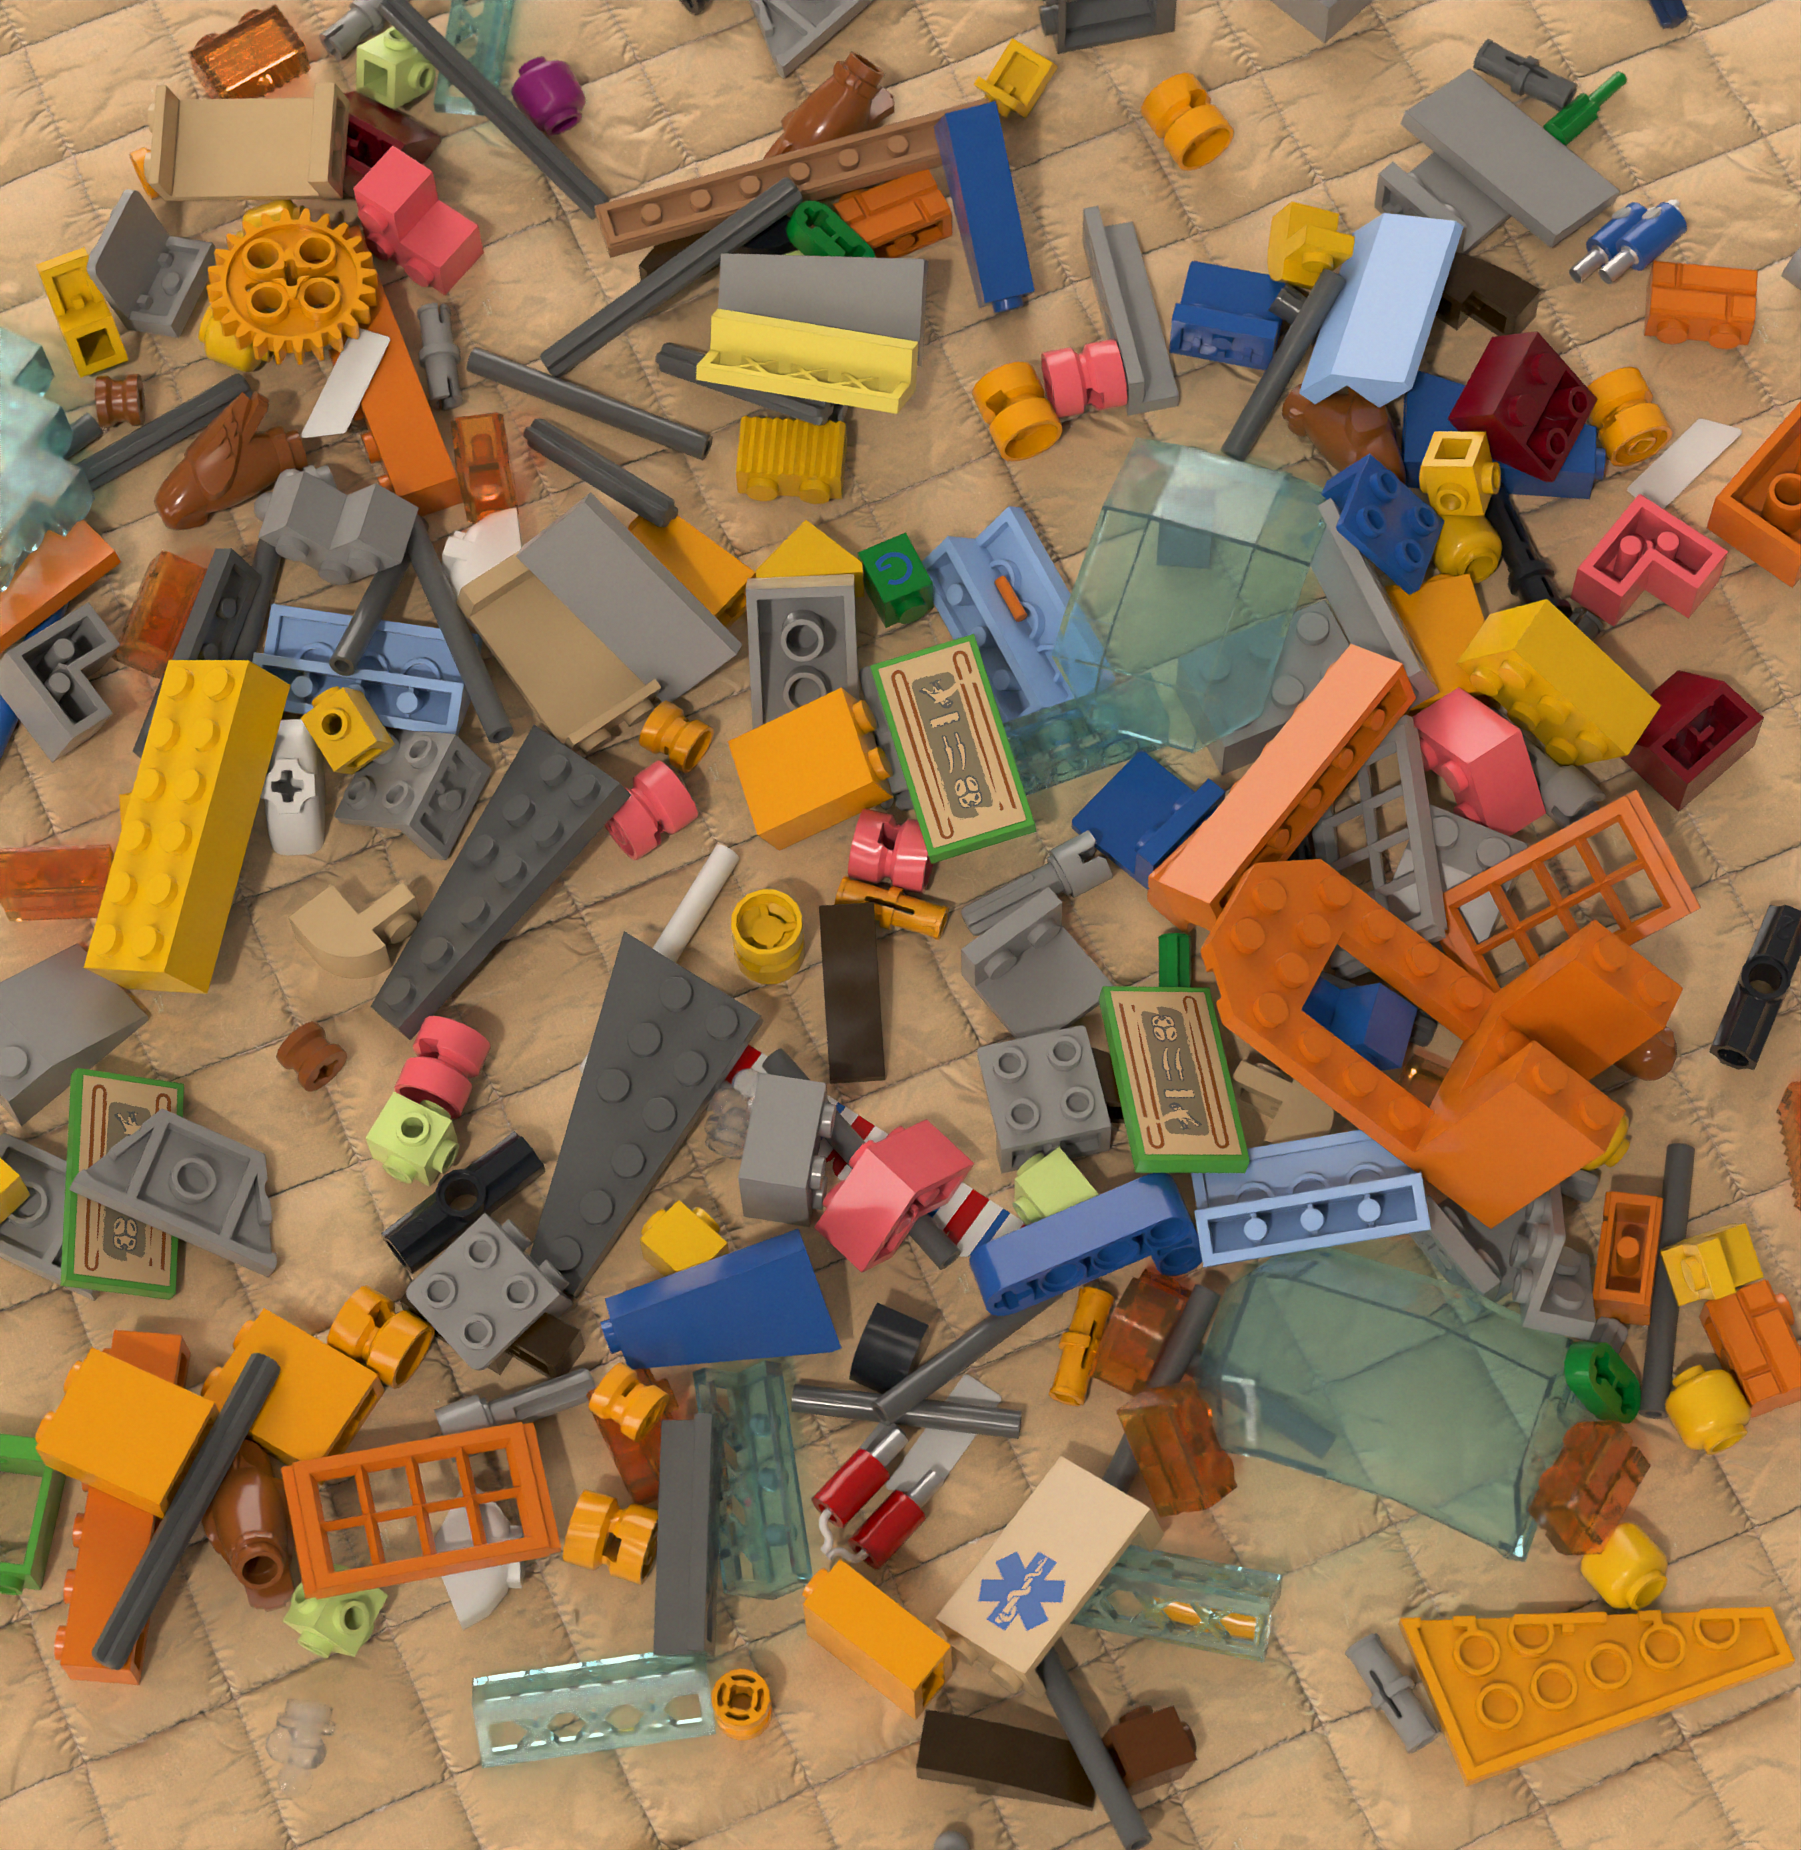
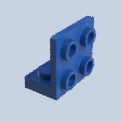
M1192 261L1189 264L1181 302L1175 304L1171 321L1169 353L1265 371L1276 353L1283 322L1281 318L1268 310L1285 286V283L1274 281L1267 274Z
M1369 453L1327 480L1321 495L1327 500L1331 498L1342 511L1336 525L1337 531L1407 594L1411 595L1421 587L1444 520L1431 506L1424 503L1404 485L1392 471L1385 468Z
M1139 751L1072 819L1071 827L1079 835L1089 830L1096 840L1094 847L1148 890V876L1214 813L1225 799V791L1208 778L1195 792L1147 753Z

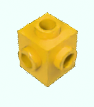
M1434 431L1420 468L1419 483L1422 493H1428L1430 506L1438 515L1484 516L1491 495L1498 493L1501 482L1500 466L1498 462H1492L1486 432Z

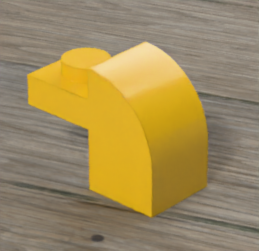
M1291 201L1275 214L1271 221L1267 254L1268 272L1271 279L1312 290L1323 269L1333 271L1352 257L1355 236L1337 232L1339 213Z
M85 247L36 264L55 319L80 378L129 360L104 296L87 273L89 256Z
M1730 1223L1671 1244L1659 1251L1677 1306L1700 1299L1717 1300L1737 1293L1735 1287L1764 1278L1746 1223Z

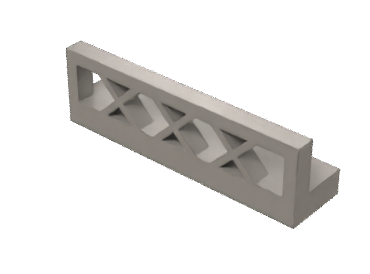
M1099 206L1083 208L1082 243L1107 339H1115L1120 351L1127 386V404L1125 406L1127 416L1177 407L1179 394L1133 221L1104 227Z
M1330 498L1317 506L1326 524L1298 540V543L1350 643L1403 663L1416 696V700L1407 709L1408 711L1439 693V690L1372 562L1337 531L1336 525L1342 511Z

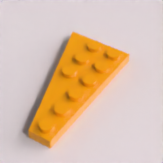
M1772 1607L1700 1609L1699 1612L1661 1613V1610H1641L1637 1614L1608 1615L1607 1612L1514 1614V1617L1508 1618L1453 1616L1452 1619L1421 1620V1617L1400 1618L1398 1623L1466 1787L1792 1667L1796 1661Z

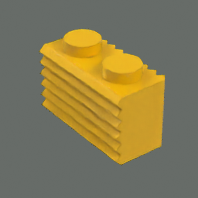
M747 415L741 417L736 463L738 493L747 494L748 497L757 501H771L776 499L777 496H796L809 504H823L828 502L830 498L842 499L847 452L846 423L842 421L835 423L829 420L826 424L818 426L800 419L792 420L786 418L782 420L778 417L771 419L758 416L750 418Z

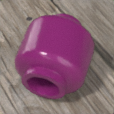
M541 56L529 60L519 68L518 73L520 77L512 86V97L520 112L541 132H546L548 136H555L571 129L582 119L581 111L586 104V97L566 62L561 60L546 61L545 57Z

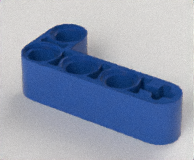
M1151 1173L987 1242L971 1254L969 1264L986 1310L992 1315L1006 1316L1022 1311L1149 1256L1152 1257L1157 1270L1165 1276H1179L1192 1271L1202 1263L1197 1230L1174 1178L1167 1173Z

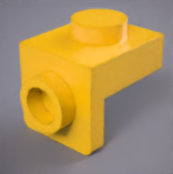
M1012 38L988 78L985 80L978 76L973 85L985 93L983 98L988 97L989 102L996 101L998 113L1001 116L1007 118L1012 110L1026 119L1058 66Z

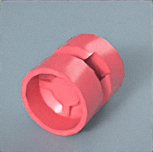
M1115 339L1085 344L1082 353L1078 354L1071 347L1042 352L1041 366L1046 397L1051 402L1058 419L1083 414L1086 405L1090 404L1097 411L1126 406V379L1120 351Z
M658 760L633 777V788L628 789L624 787L631 796L604 826L623 852L636 861L661 844L660 834L662 832L671 835L677 833L698 818V811L689 792L679 778L665 763Z
M864 808L859 816L853 836L848 863V877L877 884L885 877L891 879L893 886L923 894L928 886L934 863L931 864L918 820L909 818L900 825L897 824L893 814Z
M440 1016L425 1018L413 1044V1051L417 1057H411L406 1060L394 1086L395 1092L418 1104L422 1100L431 1101L444 1108L451 1115L450 1119L459 1118L473 1090L468 1078H475L480 1074L491 1049L489 1041L476 1030L455 1020Z

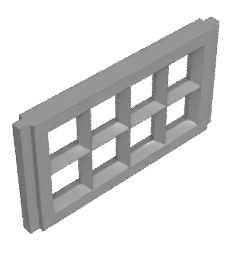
M1404 715L1357 772L1361 803L1335 815L1333 804H1331L1312 828L1316 859H1322L1341 875L1342 869L1369 858L1374 889L1366 894L1389 912L1388 895L1416 883L1421 915L1404 923L1429 943L1433 944L1446 938L1445 930L1448 927L1418 729L1414 727L1413 717ZM1397 752L1401 784L1373 796L1369 765ZM1403 795L1408 827L1380 840L1375 808ZM1363 814L1367 846L1340 858L1336 826ZM1410 839L1414 871L1386 884L1382 851ZM1336 944L1329 957L1331 969L1335 970V976L1348 981L1371 971L1338 944Z

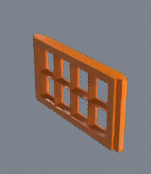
M1636 789L1442 893L1448 929L1445 930L1446 938L1439 942L1447 957L1496 993L1501 988L1483 957L1484 953L1514 938L1529 967L1533 966L1540 958L1526 931L1557 915L1569 938L1572 937L1580 929L1569 908L1599 892L1602 894L1620 928L1613 932V934L1629 946L1702 907L1639 791ZM1619 822L1638 859L1606 876L1587 838ZM1575 845L1595 882L1563 899L1543 862ZM1532 868L1551 906L1520 922L1500 885ZM1644 869L1664 906L1631 922L1612 885ZM1489 892L1508 929L1477 945L1458 908Z
M522 1422L299 1461L292 1463L291 1466L281 1467L305 1599L314 1597L322 1599L548 1557L549 1554L561 1552V1544L533 1422L525 1424ZM505 1448L513 1487L477 1494L468 1455ZM455 1457L463 1496L426 1503L418 1464ZM405 1466L413 1506L376 1512L368 1473ZM355 1476L362 1515L325 1521L317 1482ZM516 1498L524 1537L487 1544L479 1504ZM466 1507L474 1546L437 1553L429 1513ZM415 1516L423 1556L386 1562L378 1523ZM364 1525L372 1565L335 1572L327 1532Z

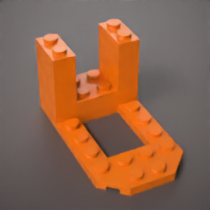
M1322 859L1262 862L1252 865L1242 875L1200 949L1206 971L1214 972L1221 998L1216 1001L1222 1024L1416 1173H1422V1177L1490 1229L1606 1152L1624 1115L1625 1109L1588 1081L1663 1030L1683 991V987L1594 919L1521 975L1494 993ZM1336 944L1463 1041L1430 1107L1423 1104L1301 1010Z

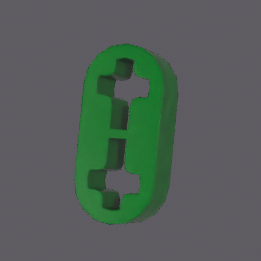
M817 201L800 203L787 223L786 233L788 239L804 256L876 258L869 244L832 209Z
M1580 1340L1571 1344L1564 1361V1375L1571 1391L1598 1421L1621 1424L1631 1423L1636 1418L1641 1404V1388L1636 1375L1612 1346L1606 1342Z

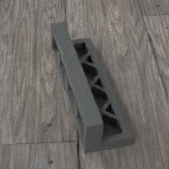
M216 548L209 567L204 568L169 660H230L262 578L232 548ZM166 667L132 751L139 758L143 754Z
M695 1413L694 1420H662L653 1648V1654L657 1657H715L723 1423L712 1413Z

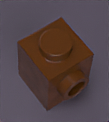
M1151 1705L1136 1708L1119 1718L1120 1724L1111 1726L1102 1737L1131 1796L1181 1779L1197 1761L1195 1755L1196 1741L1193 1732L1186 1722L1180 1721L1174 1705L1155 1712Z

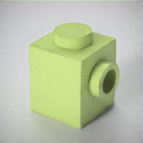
M1058 1147L1047 1156L1043 1153L1034 1155L1018 1169L1014 1191L1016 1201L1013 1202V1207L1019 1218L1027 1226L1099 1194L1063 1150Z

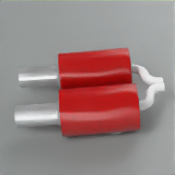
M893 1428L870 1453L861 1448L857 1449L811 1498L813 1505L821 1514L819 1529L825 1541L820 1549L828 1559L833 1560L836 1556H841L851 1563L864 1561L873 1569L879 1570L926 1520V1516L921 1508L944 1484L943 1479L933 1470H929L907 1494L894 1490L848 1539V1544L855 1555L845 1548L837 1547L831 1549L833 1535L828 1528L827 1522L829 1521L838 1528H844L890 1479L885 1466L908 1443L906 1436L898 1429Z

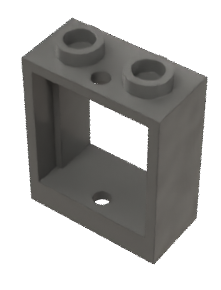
M1043 0L1044 5L1039 6L1044 36H1053L1057 54L1175 31L1176 0H1075L1066 2V0Z

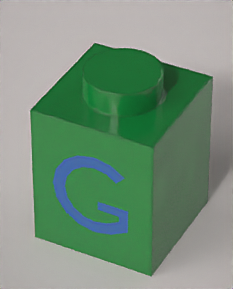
M906 532L858 552V560L862 562L864 588L885 628L899 622L901 624L915 622L923 617L928 610L934 608L933 583Z

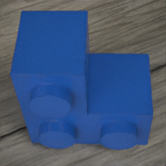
M1319 976L1301 1010L1380 1071L1402 1068L1418 1008L1381 983L1339 989Z

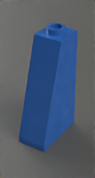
M996 101L945 113L933 128L978 308L992 305L994 314L1021 308L1024 306L1022 298L1032 294L1035 289Z
M1419 370L1412 389L1404 393L1401 456L1405 465L1406 486L1408 488L1420 489V468L1434 431L1459 432L1447 418L1465 385ZM1584 424L1554 482H1544L1498 462L1501 471V482L1504 483L1507 493L1589 499L1594 479L1603 480L1605 469V448H1596L1597 427Z
M799 1229L605 1298L609 1319L600 1322L611 1354L622 1351L627 1366L633 1370L830 1353L842 1349Z

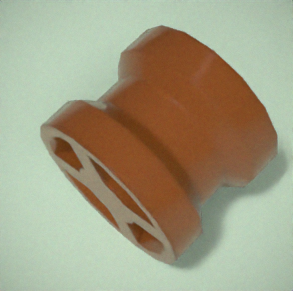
M128 374L124 380H112L109 376L96 377L95 405L98 423L101 428H112L117 422H128L131 426L144 425L145 396L140 374Z
M314 1021L305 1023L293 1031L281 1044L276 1055L277 1061L284 1069H293L298 1074L297 1080L299 1084L309 1092L318 1090L330 1082L342 1069L347 1059L346 1051L339 1044H330L325 1039V1030Z

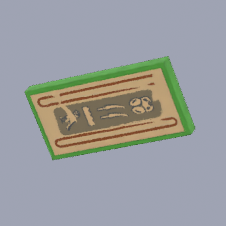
M971 634L870 665L931 864L1037 832L975 635Z
M1102 986L1099 1004L1135 1173H1246L1250 1159L1210 988Z
M76 1068L71 1074L60 1286L170 1300L176 1294L177 1237L72 1192L69 1188L79 1172L83 1169L87 1170L104 1157L110 1148L126 1136H131L145 1121L162 1108L183 1117L184 1084Z

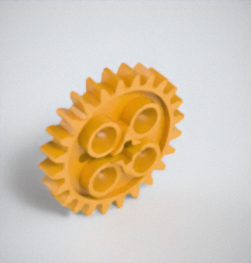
M283 208L280 221L273 222L271 217L266 212L261 213L262 226L258 228L246 220L242 222L244 237L241 238L228 233L226 235L228 250L215 249L216 265L208 267L210 284L207 285L209 302L212 303L211 309L214 321H220L224 337L235 334L237 349L242 350L253 343L255 359L260 360L270 350L274 351L277 365H281L287 353H294L297 364L303 365L305 352L312 351L322 361L324 360L325 346L330 345L335 350L342 352L344 350L342 335L358 339L360 335L357 322L370 323V307L377 306L375 289L378 287L377 273L373 269L371 252H364L362 237L350 238L348 224L345 222L332 230L330 214L325 213L315 223L311 221L310 212L307 208H304L299 220H292L288 209ZM316 259L325 260L324 262L318 264L308 263ZM263 264L272 265L271 267L265 269L256 268L259 265ZM317 304H329L328 307L322 309L313 308ZM264 309H277L275 312L272 313H261V311Z

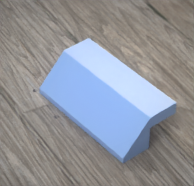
M1383 213L1352 233V236H1355L1353 256L1342 263L1339 275L1346 280V283L1322 323L1299 394L1312 403L1317 404L1345 386H1349L1380 408L1412 389L1463 231L1461 224L1452 220Z
M1008 506L975 539L947 536L922 561L933 583V603L953 640L971 634L975 635L1008 739H1017L1082 710L1117 678L1022 507ZM1001 576L1007 577L1028 615L1023 621H1015L994 583L997 578Z
M271 603L264 654L254 652L252 662L290 684L284 712L304 715L314 708L311 702L315 697L329 688L339 686L340 689L346 687L362 691L384 727L459 735L471 699L440 628L381 620L354 673L350 676H342L331 669L329 660L353 616ZM471 633L481 654L483 640L479 634Z
M1361 1130L1247 1148L1250 1162L1246 1173H1191L1197 1210H1194L1204 1268L1431 1230L1422 1173H1416Z

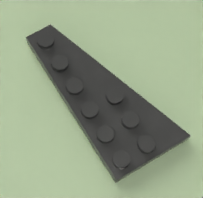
M533 725L370 1007L385 1021L411 1040L420 1030L424 1019L436 1013L629 799L631 794L611 776L536 725Z
M625 931L619 946L530 1253L531 1258L538 1265L547 1259L569 1282L564 1291L576 1299L764 1022L758 1013Z

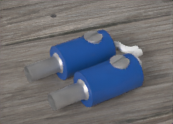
M1670 199L1667 203L1662 202L1648 210L1639 203L1631 202L1626 207L1616 211L1612 219L1587 240L1586 249L1588 253L1569 269L1571 278L1577 283H1582L1595 270L1602 267L1598 271L1600 278L1605 283L1611 284L1630 267L1638 271L1646 268L1687 230V223L1678 208L1680 205L1679 201Z

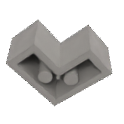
M301 471L276 482L258 538L274 546L275 551L280 556L292 561H301L319 571L318 574L323 580L336 585H347L402 563L419 508L377 483L346 495L310 473Z
M89 602L7 651L0 660V695L52 763L91 739L113 714L87 678L101 670L120 647V643Z
M759 1073L738 1175L744 1217L810 1227L813 1209L823 1210L824 1206L822 1203L827 1193L828 1177L824 1176L826 1157L818 1156L821 1138H831L836 1117V1104L828 1103L826 1083Z

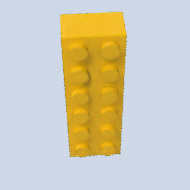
M168 660L91 937L84 969L125 989L208 994L290 684L249 660Z

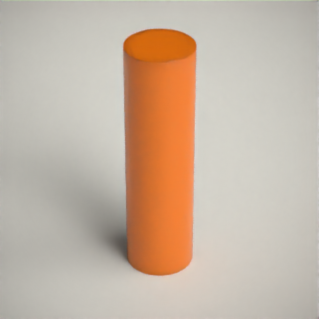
M1001 576L997 578L994 583L1015 621H1023L1028 615L1007 577Z

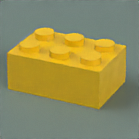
M1548 599L1490 614L1457 661V664L1470 676V682L1477 690L1497 700L1508 711L1507 715L1515 725L1530 731L1546 746V753L1553 760L1565 766H1579L1628 756L1661 706Z

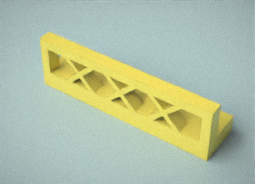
M717 309L711 316L710 351L697 364L696 380L898 414L916 391L919 342Z

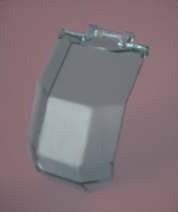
M1136 438L1102 506L1064 612L1052 653L1054 662L1087 722L1094 726L1194 754L1261 717L1310 565L1327 527L1317 507L1327 500L1321 495L1324 488L1294 477L1293 473L1279 469L1275 471L1209 453L1206 449L1199 447H1188Z
M1332 1247L1272 1256L1227 1286L1189 1388L1220 1451L1265 1459L1391 1499L1496 1549L1505 1559L1526 1562L1539 1522L1556 1528H1565L1567 1526L1572 1511L1571 1507L1568 1506L1570 1495L1589 1439H1595L1601 1420L1596 1415L1578 1405L1579 1399L1566 1383L1564 1361L1570 1345L1575 1342L1574 1340L1563 1335L1522 1327L1520 1314L1467 1288Z

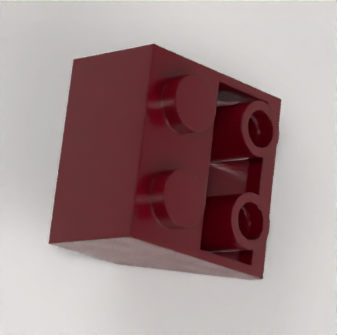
M356 91L344 93L350 102L343 192L356 199L353 188L392 146L423 165L442 142L441 136L388 106Z
M1538 331L1494 336L1490 339L1447 419L1459 432H1486L1492 459L1544 482H1554L1598 399Z
M1677 670L1650 694L1661 706L1628 756L1620 758L1679 812L1754 747L1764 717L1725 681Z

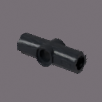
M1769 905L1709 1052L1715 1055L1720 1060V1063L1737 1070H1754L1756 1068L1801 958V910L1788 905ZM1764 981L1773 988L1774 992L1768 994L1760 993L1751 986L1750 982Z
M514 1131L467 1168L453 1170L445 1174L438 1182L436 1191L383 1231L381 1236L402 1266L411 1274H414L455 1242L484 1213L491 1217V1213L545 1173V1167L534 1149L522 1136ZM468 1194L477 1198L475 1204L466 1210H455L450 1207L454 1199L461 1195Z

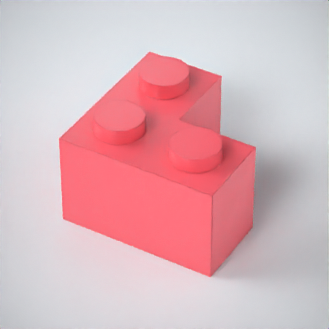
M394 146L383 155L353 188L359 211L358 216L361 220L368 250L382 261L390 259L404 268L407 275L422 287L430 285L446 295L484 253L479 226L438 199L433 171Z
M1639 493L1578 567L1570 598L1613 627H1615L1644 590L1689 619L1719 582L1728 551Z
M1460 687L1413 716L1414 727L1418 729L1424 770L1427 772L1430 770L1434 771L1444 779L1453 791L1457 806L1453 809L1455 815L1510 837L1546 814L1522 732L1515 725Z
M927 1119L907 1129L899 1126L885 1139L877 1143L869 1140L853 1154L849 1161V1166L853 1169L846 1180L834 1186L824 1198L822 1205L826 1210L814 1228L863 1273L892 1258L919 1217L947 1204L975 1163Z

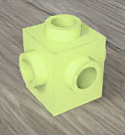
M394 27L357 46L356 92L392 109H396L434 88L435 67Z
M393 1092L366 1136L372 1158L383 1163V1169L394 1178L411 1184L415 1179L430 1187L439 1172L445 1174L451 1168L459 1151L457 1135L453 1122L450 1120L451 1115L444 1108L431 1101L422 1100L418 1104Z
M333 1564L335 1572L350 1569L347 1566ZM301 1582L292 1595L291 1607L282 1622L299 1632L301 1635L297 1642L316 1655L328 1658L331 1652L355 1657L359 1648L370 1638L374 1629V1621L388 1594L376 1588L317 1599V1597L305 1599Z

